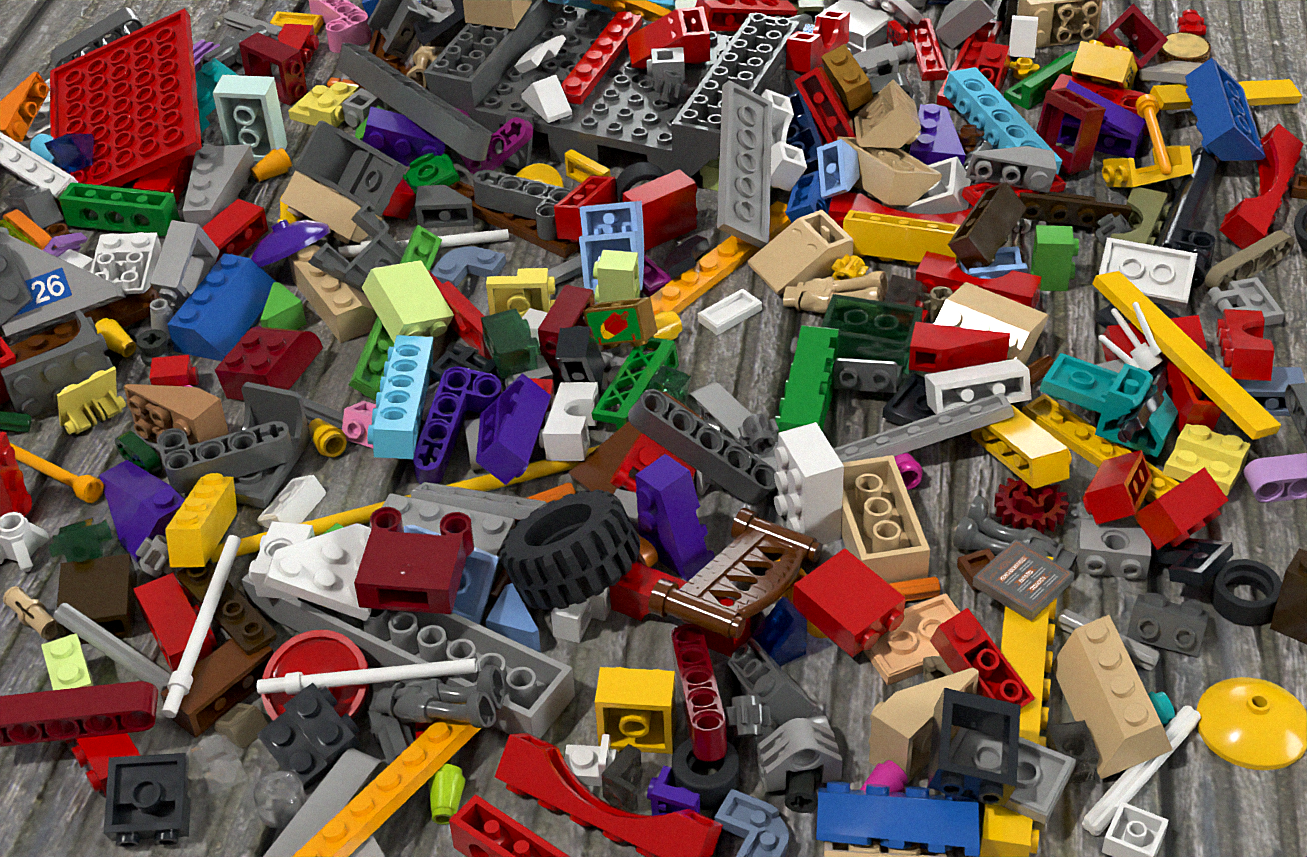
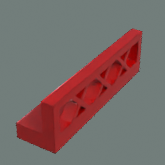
M428 270L454 314L449 326L469 346L479 350L478 354L490 360L502 354L500 347L505 335L451 282L447 281L442 284Z

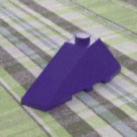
M126 460L99 476L104 485V493L120 545L138 563L141 557L135 553L146 537L152 541L156 535L166 537L165 529L185 499L169 484Z

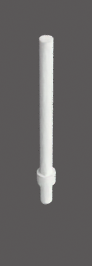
M508 229L437 237L442 239L439 247L441 248L509 240ZM400 240L395 242L396 244L398 242H401L406 249L409 240ZM363 241L361 245L338 247L339 254L345 258L356 257L371 241Z
M230 535L226 540L177 671L171 674L167 685L169 693L161 711L165 717H176L183 696L187 695L193 682L191 674L241 543V539L237 536Z
M473 658L303 675L302 672L286 673L285 677L257 680L258 694L286 692L287 695H296L312 682L320 689L324 686L330 688L477 673V660Z

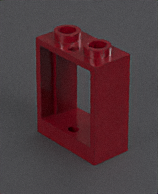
M1134 3L1096 39V41L1102 42L1106 47L1115 48V46H1123L1128 48L1113 33L1119 28L1144 54L1139 60L1133 53L1138 69L1137 72L1168 41L1167 37Z
M258 32L239 43L245 76L274 77L272 76L270 62L278 65L281 79L274 78L280 102L291 106L308 93L300 50Z
M1067 88L1047 90L1036 132L1062 159L1060 171L1074 175L1076 172L1089 170L1106 108ZM1064 112L1081 120L1073 153L1056 145Z
M565 285L537 329L541 356L543 355L552 371L553 379L564 380L555 360L560 328L574 326L586 327L583 311L595 304L594 291L592 289Z

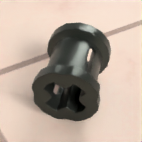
M819 767L796 772L786 771V777L789 780V791L785 795L784 802L789 810L798 813H809L816 809L818 806L816 783L819 782L821 776Z

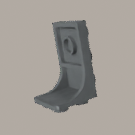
M325 121L317 123L296 163V169L299 172L340 192L360 206L370 201L376 208L373 213L381 217L384 209L389 205L390 198L396 186L402 180L406 169L405 165Z
M81 310L74 312L80 332L72 341L56 349L0 369L14 413L29 414L31 418L57 409V394L61 393L65 387L71 384L77 385L89 379L95 372L100 370L106 371L113 367L109 357L104 356L103 351L108 350L105 339L101 333L97 334V329L91 317L85 318Z
M246 382L241 388L245 403L242 430L272 421H282L289 427L295 452L293 458L286 463L234 478L236 503L266 509L310 443L311 437L303 399L299 393Z

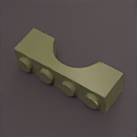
M1137 186L1133 187L1126 204L1130 205L1132 209L1128 223L1133 231L1111 234L1110 238L1154 246L1170 210V206L1166 205L1168 193Z

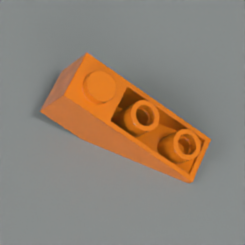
M33 72L0 101V132L16 142L23 141L50 91L38 72Z

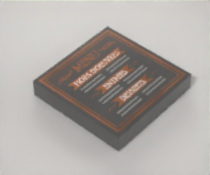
M1015 539L973 577L972 586L1032 621L1073 582L1074 573Z

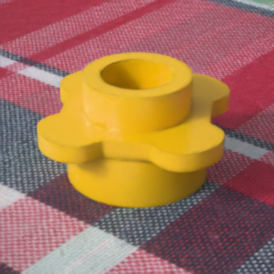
M1027 57L1018 58L1016 62H1011L1009 69H1013V76L1019 80H1024L1034 72L1039 71L1040 68L1038 64L1032 63V60Z

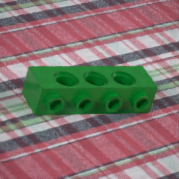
M71 182L59 198L68 226L131 233L157 232L158 236L162 237L167 235L171 220L180 221L174 193Z

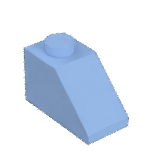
M842 139L817 147L821 198L827 199L848 192L860 177L858 152Z

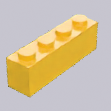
M850 210L844 218L843 230L853 238L854 256L865 257L870 255L877 256L882 261L898 259L905 260L910 265H920L926 251L955 257L956 264L959 262V258L947 244L961 225Z
M1013 405L1011 406L1014 417L971 431V437L1033 489L1070 478L1069 465L1072 462V457L1068 447Z
M210 473L200 477L165 529L170 567H205L237 514L234 477H223L220 473Z

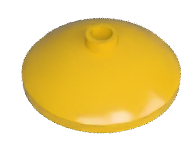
M1250 677L1230 678L1209 687L1199 699L1196 711L1200 713L1201 719L1197 722L1196 727L1202 740L1215 754L1234 765L1253 770L1280 769L1298 761L1307 750V710L1294 695L1272 682Z

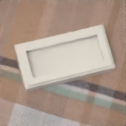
M741 289L699 312L698 322L714 334L719 335L762 311V302L744 289Z

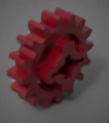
M1009 477L1007 478L1006 485L1000 484L998 493H995V516L1002 517L1001 524L1004 526L1012 524L1013 528L1023 530L1030 527L1041 532L1043 535L1045 529L1055 532L1057 524L1064 525L1065 517L1068 515L1067 492H1060V484L1052 486L1049 484L1033 489L1020 477L1018 481Z

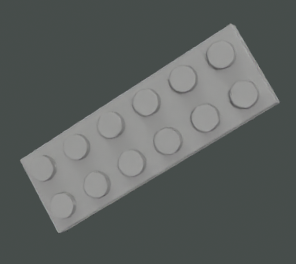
M729 80L722 85L717 229L762 249L769 243L772 102Z

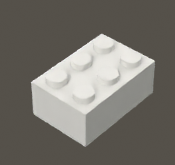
M817 423L779 432L778 447L775 448L778 472L774 474L778 489V496L774 497V504L778 515L784 516L789 529L816 538L819 543L825 544L841 539L844 475L842 462Z

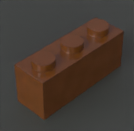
M232 638L228 639L220 648L207 658L201 660L194 667L191 674L193 682L189 693L183 696L176 717L170 719L197 738L233 706L242 702L257 690V680L262 679L267 663L274 654L273 649L267 645L252 655H246ZM168 688L160 693L163 703H165L168 696Z

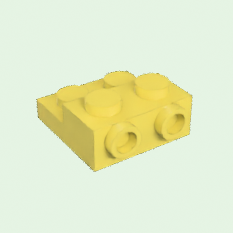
M336 82L330 88L324 85H316L288 110L291 120L316 126L319 121H325L337 128L345 120L342 103L357 92L359 88L345 82Z
M548 268L518 269L517 276L487 277L486 288L490 321L500 331L513 330L518 319L522 318L529 308L548 313L555 302L550 297L551 294H555V277L548 275Z
M1186 424L1177 438L1174 451L1165 463L1162 475L1184 481L1205 467L1225 496H1228L1245 467L1251 444L1243 442L1240 437L1235 435H1222L1212 432L1204 425Z

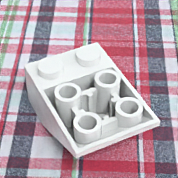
M157 232L100 235L90 273L118 286H122L125 294L145 293L152 286L150 281L162 249Z

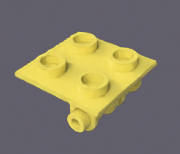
M115 367L106 371H97L89 379L77 385H68L61 393L57 394L60 426H64L69 434L74 432L79 434L90 428L91 424L93 426L97 425V420L92 411L103 422L106 420L105 415L107 418L121 413L122 408L126 407L123 397H117Z

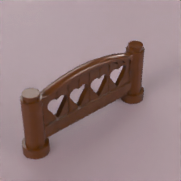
M742 508L736 515L731 529V537L734 541L680 589L677 583L661 578L651 592L648 609L651 613L661 617L671 615L731 639L734 637L738 639L744 631L747 618L773 604L790 588L801 569L803 561L807 563L810 561L817 562L822 552V543L817 542L816 538L759 518L758 513ZM762 552L781 553L784 555L781 556L780 561H771ZM746 566L764 567L770 570H766L764 576H757ZM730 581L751 582L754 585H750L748 591H741ZM714 596L735 597L739 600H734L733 606H724Z

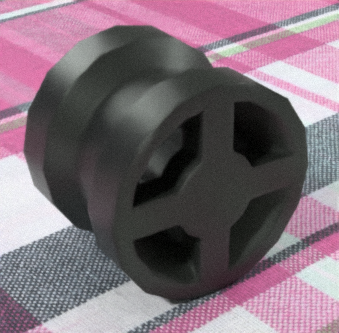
M152 329L138 336L137 345L142 351L141 359L145 365L151 367L152 358L172 356L171 349L167 345V334L164 331Z

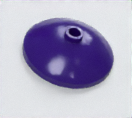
M287 219L282 220L271 226L273 232L260 241L251 260L258 267L271 264L311 245L327 235L331 230L328 224L323 222L301 220L289 224Z

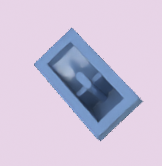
M513 583L507 584L486 619V627L541 653L539 630Z

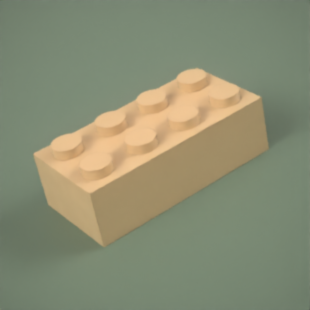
M894 456L843 462L841 535L846 549L887 583L928 577L930 548Z

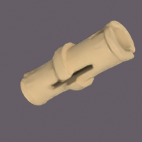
M18 586L11 587L5 592L3 596L4 604L18 614V619L22 624L31 626L46 640H50L58 634L55 619L46 612L45 605L38 599H32Z

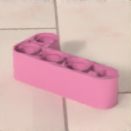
M309 0L311 14L323 16L330 51L340 53L342 43H352L360 46L371 40V30L367 24L369 20L367 13L349 0Z

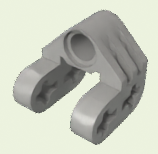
M825 715L806 719L795 718L787 721L774 732L771 725H768L767 727H762V736L751 737L755 759L766 793L785 790L786 771L788 770L796 772L819 767L821 783L837 781L842 778V758L838 754L839 749L837 743H835V736L830 729Z

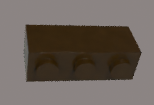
M1007 182L989 188L982 194L947 245L967 270L970 268L987 267L996 259L995 254L999 248L1007 243L1008 235L1012 229L1020 224V217L1027 208Z

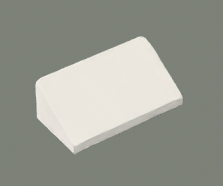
M314 475L293 478L257 518V523L267 528H270L272 521L302 523L326 495V491Z

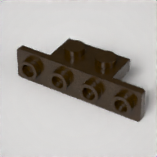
M1039 191V194L1022 192L1019 195V199L1027 208L1020 219L1100 228L1097 221L1112 213L1114 217L1122 215L1128 222L1132 213L1130 205L1097 202L1095 197L1051 191L1049 193Z
M208 561L205 567H185L176 573L177 580L201 606L216 568ZM227 580L213 619L246 655H252L278 638L277 633L264 619L261 612L256 607L253 608L238 588L235 589Z

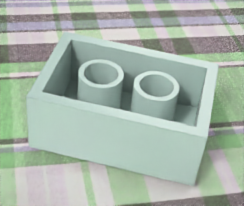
M222 75L213 91L224 145L251 144L254 161L258 162L273 149L283 148L285 150L287 139L275 78Z

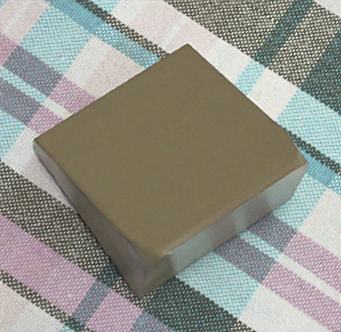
M237 703L215 721L212 726L214 730L233 744L244 749L258 738L256 734L265 728L268 722L258 706Z

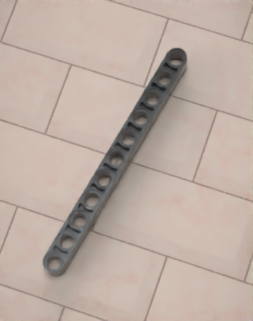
M342 43L337 64L339 71L462 156L476 161H485L492 135L491 131L365 48L352 43Z

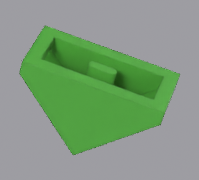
M273 282L260 319L262 327L296 330L306 325L302 301L279 282Z

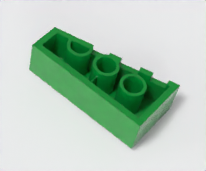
M801 325L794 360L790 368V377L785 384L784 398L782 397L780 401L779 416L776 415L775 417L779 428L777 434L812 423H817L823 432L834 390V361L837 358L839 329Z

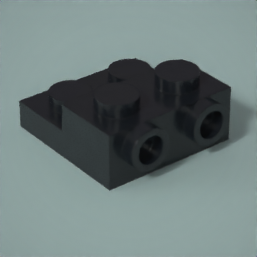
M313 682L283 705L286 711L256 734L301 793L327 774L348 749L353 748L357 750L362 746L355 736L360 729L347 713L340 717L334 710V707L339 703L326 686L319 690Z
M186 753L109 757L103 833L111 841H116V846L124 848L137 847L140 845V839H155L154 843L158 845H174L178 843L179 837L189 836L191 798L187 795L188 755Z

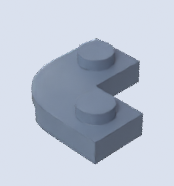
M461 247L446 253L430 272L442 284L449 281L457 287L468 273L485 278L497 276L506 264V254L479 247Z
M731 788L715 816V821L723 824L722 830L745 838L736 857H785L789 847V832L785 822L779 816V810L765 801Z

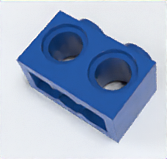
M819 170L801 176L792 188L786 209V215L791 223L797 218L819 210H823L828 214L832 197L827 199L821 198Z

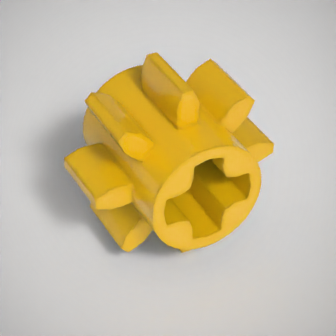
M845 254L842 260L837 259L831 267L835 271L831 277H834L835 280L866 276L865 273L869 268L860 257Z

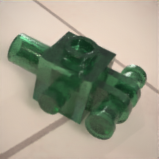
M93 518L60 527L58 536L57 534L53 535L54 543L49 545L52 558L64 554L67 562H82L86 559L102 557V542L113 539L107 519L95 524Z

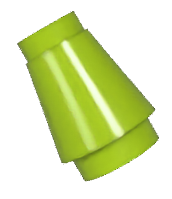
M444 764L428 779L432 821L436 824L449 825V819L457 813L466 782L465 777L462 776V769L458 766Z

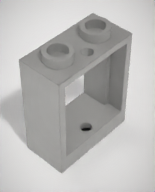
M171 220L150 284L159 293L158 295L168 301L170 308L178 312L213 268L220 250L199 224Z

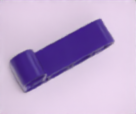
M451 367L444 372L414 453V473L419 484L424 482L438 484L442 481L467 410L482 413L502 393L501 382L495 375L463 367ZM444 412H453L451 414H443ZM435 438H443L442 440H439V441H434V440H433V439H435Z

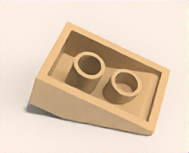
M975 668L966 669L897 691L886 702H879L870 715L872 722L871 736L868 741L870 745L869 762L876 767L878 763L883 764L887 760H891L905 772L910 782L930 761L934 707L944 688H949L976 695L979 671ZM951 725L950 742L955 738L960 727Z

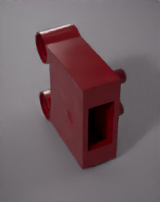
M382 507L375 510L370 516L371 532L354 582L359 607L452 615L466 558L474 550L470 517L462 512L446 514L440 520L441 535L404 533L402 515L399 510L393 507Z

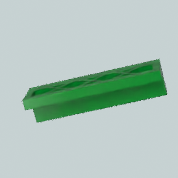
M1078 49L1073 53L1070 51L1039 71L1004 91V98L1027 110L1044 101L1047 90H1051L1060 74L1073 76L1071 69Z
M650 337L647 344L634 347L591 412L593 420L614 423L618 431L629 421V410L646 390L655 389L662 392L679 366L675 341ZM645 348L657 349L646 355L643 354ZM645 366V369L634 374L630 372L632 369ZM632 384L633 388L619 394L618 390ZM617 404L621 406L617 412L605 411L607 408Z

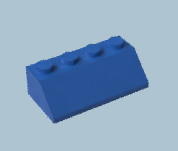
M1213 58L1186 75L1185 79L1188 86L1186 93L1192 100L1191 110L1198 119L1196 127L1203 136L1201 143L1206 152L1209 154L1214 153L1221 161L1264 159L1266 157L1243 87Z
M224 253L167 324L174 351L222 361L240 341L242 336L255 327L261 319L272 284L276 281L250 258Z

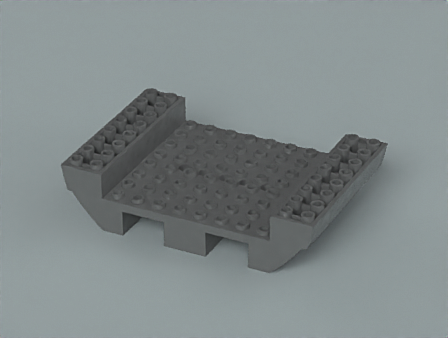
M532 0L531 5L515 29L468 23L423 73L431 93L454 108L466 111L472 120L491 131L492 135L505 124L506 112L508 111L535 115L533 131L548 134L550 161L565 164V153L572 149L604 165L617 148L647 155L648 162L658 165L665 175L680 169L688 177H691L711 159L717 160L720 156L722 85L730 80L761 95L785 59L787 38L798 30L800 22L784 17H770L762 13H750L734 36H726L709 31L710 61L700 64L684 63L685 81L688 84L686 97L680 96L677 103L665 102L658 98L659 93H656L654 89L655 81H653V76H647V68H632L627 44L581 105L569 103L572 115L550 123L545 121L522 99L521 94L532 83L553 75H557L561 85L617 13L609 14L596 9L588 10L551 3L548 0ZM642 18V25L638 30L651 24L652 21ZM560 35L566 38L557 55L540 63L538 67L525 73L519 72L514 67L519 59L533 47ZM503 140L497 142L495 149L503 150Z

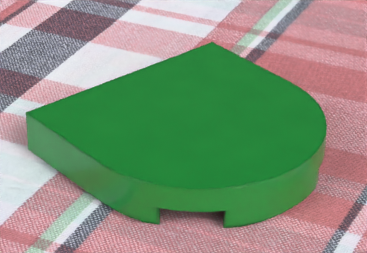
M433 153L425 154L411 162L409 165L410 169L406 175L403 174V179L415 194H417V186H450L460 181V177L451 159L446 154H442V156H434Z

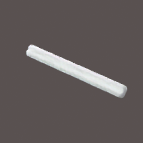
M1183 706L1164 728L1173 750L1128 768L1086 814L1082 822L1083 828L1093 836L1100 835L1112 822L1120 802L1128 804L1197 726V722L1201 719L1200 713L1191 706Z

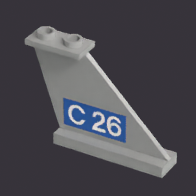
M0 227V244L9 245L33 297V300L6 324L2 325L6 337L17 338L75 316L74 312L78 310L85 313L126 298L122 286H118L8 235V229Z

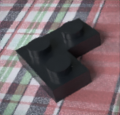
M1187 538L1175 547L1167 543L1158 550L1156 547L1152 549L1154 562L1170 566L1168 568L1170 581L1184 583L1189 587L1203 586L1234 555L1232 542Z

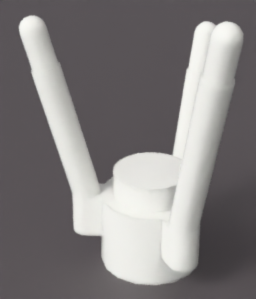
M1134 302L1132 306L1148 344L1146 342L1140 343L1118 310L1113 308L1111 313L1135 347L1130 352L1133 358H1130L1104 335H1100L1099 340L1126 364L1149 371L1163 360L1159 355L1162 351L1154 340L1138 302Z

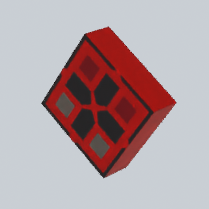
M896 20L887 22L886 44L892 42L893 47L902 45L903 41L908 40V31Z

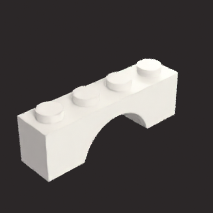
M766 89L761 97L772 102L770 186L790 192L806 170L807 165L803 150L786 144L788 128L794 115L790 98Z

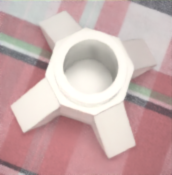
M18 512L7 513L0 517V564L3 563L4 559L8 558L17 561L20 570L30 571L33 567L30 557L37 548L42 547L49 541L48 533L46 530L28 522L27 518H24Z

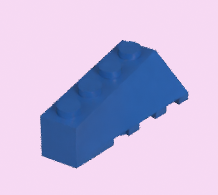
M831 781L827 782V788L819 787L816 840L871 845L872 839L880 840V845L896 849L912 847V842L920 843L921 848L928 849V852L944 854L946 851L952 850V846L965 847V856L979 857V803L977 799L960 795L929 794L930 789L925 787L909 786L906 787V793L890 792V786L867 784L866 790L850 789V783Z

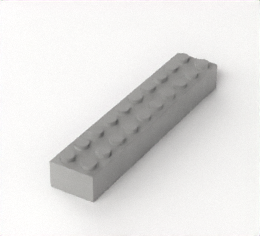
M249 573L242 579L247 601L253 608L256 607L261 614L300 633L312 630L338 632L348 637L358 646L368 666L372 668L476 658L477 673L432 677L440 679L443 684L469 687L477 685L478 675L482 668L487 665L499 666L504 677L505 695L502 708L495 710L497 720L493 727L508 734L528 733L541 739L575 697L572 667L453 612L450 615L372 608L368 619L364 621L302 598L290 600L259 597L256 594L254 582L249 579ZM431 678L401 680V682L406 684V682L430 680Z

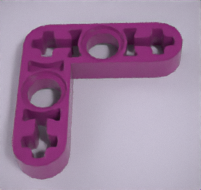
M456 108L457 110L471 118L466 111ZM519 117L510 119L491 135L485 161L472 160L460 154L467 169L473 174L481 170L494 171L531 139L533 135L532 124ZM519 126H522V127L520 128V133H521V134H520V135H516V134L519 132L518 127H519ZM503 140L504 149L500 154H497L495 146L498 141Z

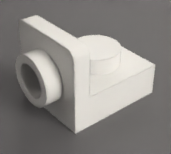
M602 734L601 746L567 744L564 760L583 785L607 787L609 773L616 772L618 751L617 749H611L610 735Z

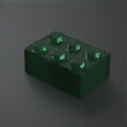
M833 294L821 327L839 329L837 358L893 361L898 366H903V374L909 375L912 335L915 322H922L923 308Z

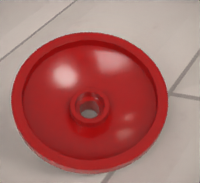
M312 630L298 634L282 644L267 663L262 679L285 677L286 673L302 672L303 675L369 668L362 651L348 637L330 630ZM369 684L328 688L339 703L334 707V710L340 717L347 713L353 719L366 699ZM286 692L261 694L264 707L273 721L286 711L283 705L296 696L287 695Z

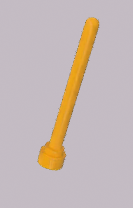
M1145 94L1137 99L1135 104L1138 115L1146 120L1160 172L1167 176L1172 172V167L1156 117L1159 111V104L1155 96Z
M10 443L15 450L16 460L72 487L77 498L87 503H94L101 497L104 485L100 479L92 475L77 476Z

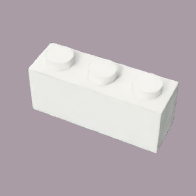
M1018 359L925 374L927 405L935 414L999 393H1003L1009 403L1032 400L1029 368Z

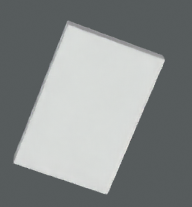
M1107 237L1099 275L1120 271L1153 303L1186 309L1197 253Z

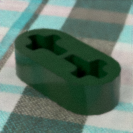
M127 431L115 438L116 448L125 461L129 460L152 475L163 469L161 460L156 452L132 431Z

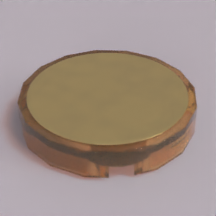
M1177 32L1166 35L1168 41L1158 51L1159 56H1164V61L1205 63L1209 59L1211 45L1205 38L1199 35Z

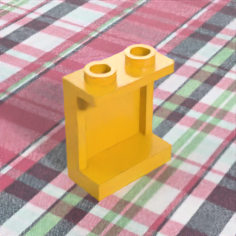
M1190 145L1165 146L1172 167V172L1167 176L1160 172L1154 148H1152L1155 165L1135 169L1133 158L1103 159L1102 176L1106 186L1136 187L1193 174Z

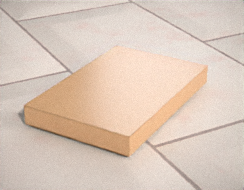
M946 593L905 608V617L902 624L896 630L887 631L882 635L871 649L863 651L887 685L919 674L924 670L923 658L940 655L930 642L937 627L960 613V611Z

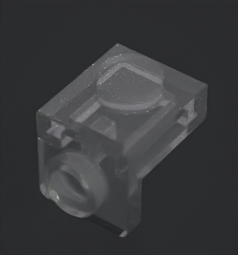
M212 735L204 738L198 743V747L190 750L212 794H216L246 780V774L236 748L226 735Z

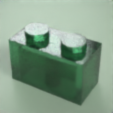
M516 308L481 317L484 342L502 378L538 369L537 356L541 354L539 342L536 337H531V330L527 319H522Z

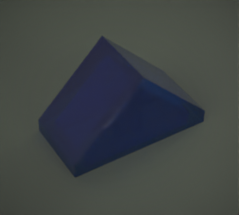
M66 134L44 143L46 149L68 174L92 165L94 145L92 134Z
M782 596L751 637L781 667L806 654L807 619L786 597Z

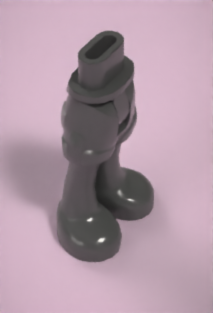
M979 495L974 498L967 517H962L956 529L953 546L962 550L973 549L981 551L989 548L993 554L998 555L1017 539L1044 556L1053 557V561L1070 571L1077 559V554L1064 549L1065 544H1058L1057 541L1043 535L1036 529L1027 527L1025 530L1016 529L995 522L989 517L988 501Z
M487 665L479 672L477 685L469 687L443 684L440 679L436 678L406 682V684L397 682L392 688L381 689L374 707L376 713H388L391 718H402L410 722L432 723L439 718L468 722L476 728H489L497 720L495 710L501 709L504 703V677L499 666Z

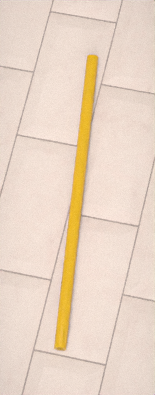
M599 446L588 448L586 457ZM545 459L529 463L523 475L519 478L514 477L507 485L492 474H487L446 486L486 492L570 470L581 461H546ZM385 501L298 524L313 525L314 534L318 536L324 534L336 523L343 527L356 523L370 522L371 514L381 508ZM267 532L241 538V543L235 557L260 551L261 538L263 535H267ZM225 543L218 544L211 556L212 563L219 561Z

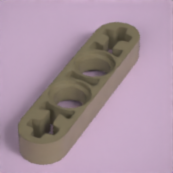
M1282 230L1268 235L1213 266L1206 275L1205 285L1210 289L1219 287L1221 291L1228 290L1229 282L1248 279L1284 259L1294 246V237Z

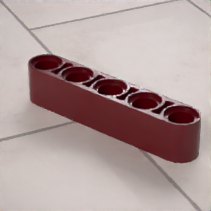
M694 624L679 625L671 632L673 661L693 753L698 759L703 761L719 760L727 753L726 722L704 632L701 627Z
M134 681L0 696V747L149 730L156 722L158 689L152 683Z

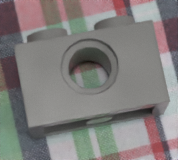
M1081 519L1077 539L1076 572L1146 580L1151 559V540L1140 525L1114 522L1096 525L1095 520Z

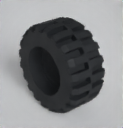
M595 489L593 492L583 490L578 494L573 495L571 493L557 501L548 502L543 508H537L531 512L530 516L526 519L520 520L516 524V528L510 530L506 535V540H503L500 560L524 603L538 610L541 608L544 611H552L554 608L565 609L569 608L571 604L576 603L578 605L586 602V599L594 595H600L604 592V589L614 586L619 582L620 577L626 575L631 570L632 564L636 563L640 551V540L621 500L617 496L599 489Z

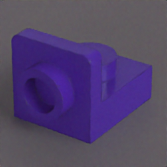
M664 765L658 778L653 777L647 790V799L651 800L652 816L665 815L686 809L700 813V794L693 793L684 787H673L672 767Z

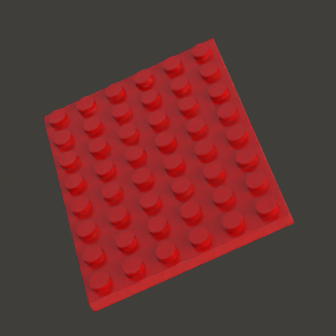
M185 8L50 70V132L66 157V163L60 169L73 176L78 183L121 187L127 182L143 177L149 172L163 166H168L172 162L187 155H192L202 149L191 19ZM55 199L60 213L63 212L60 202Z

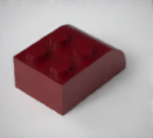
M256 326L242 336L235 347L215 368V372L226 398L244 401L241 388L246 382L289 390L320 353L323 346L319 337L311 331Z

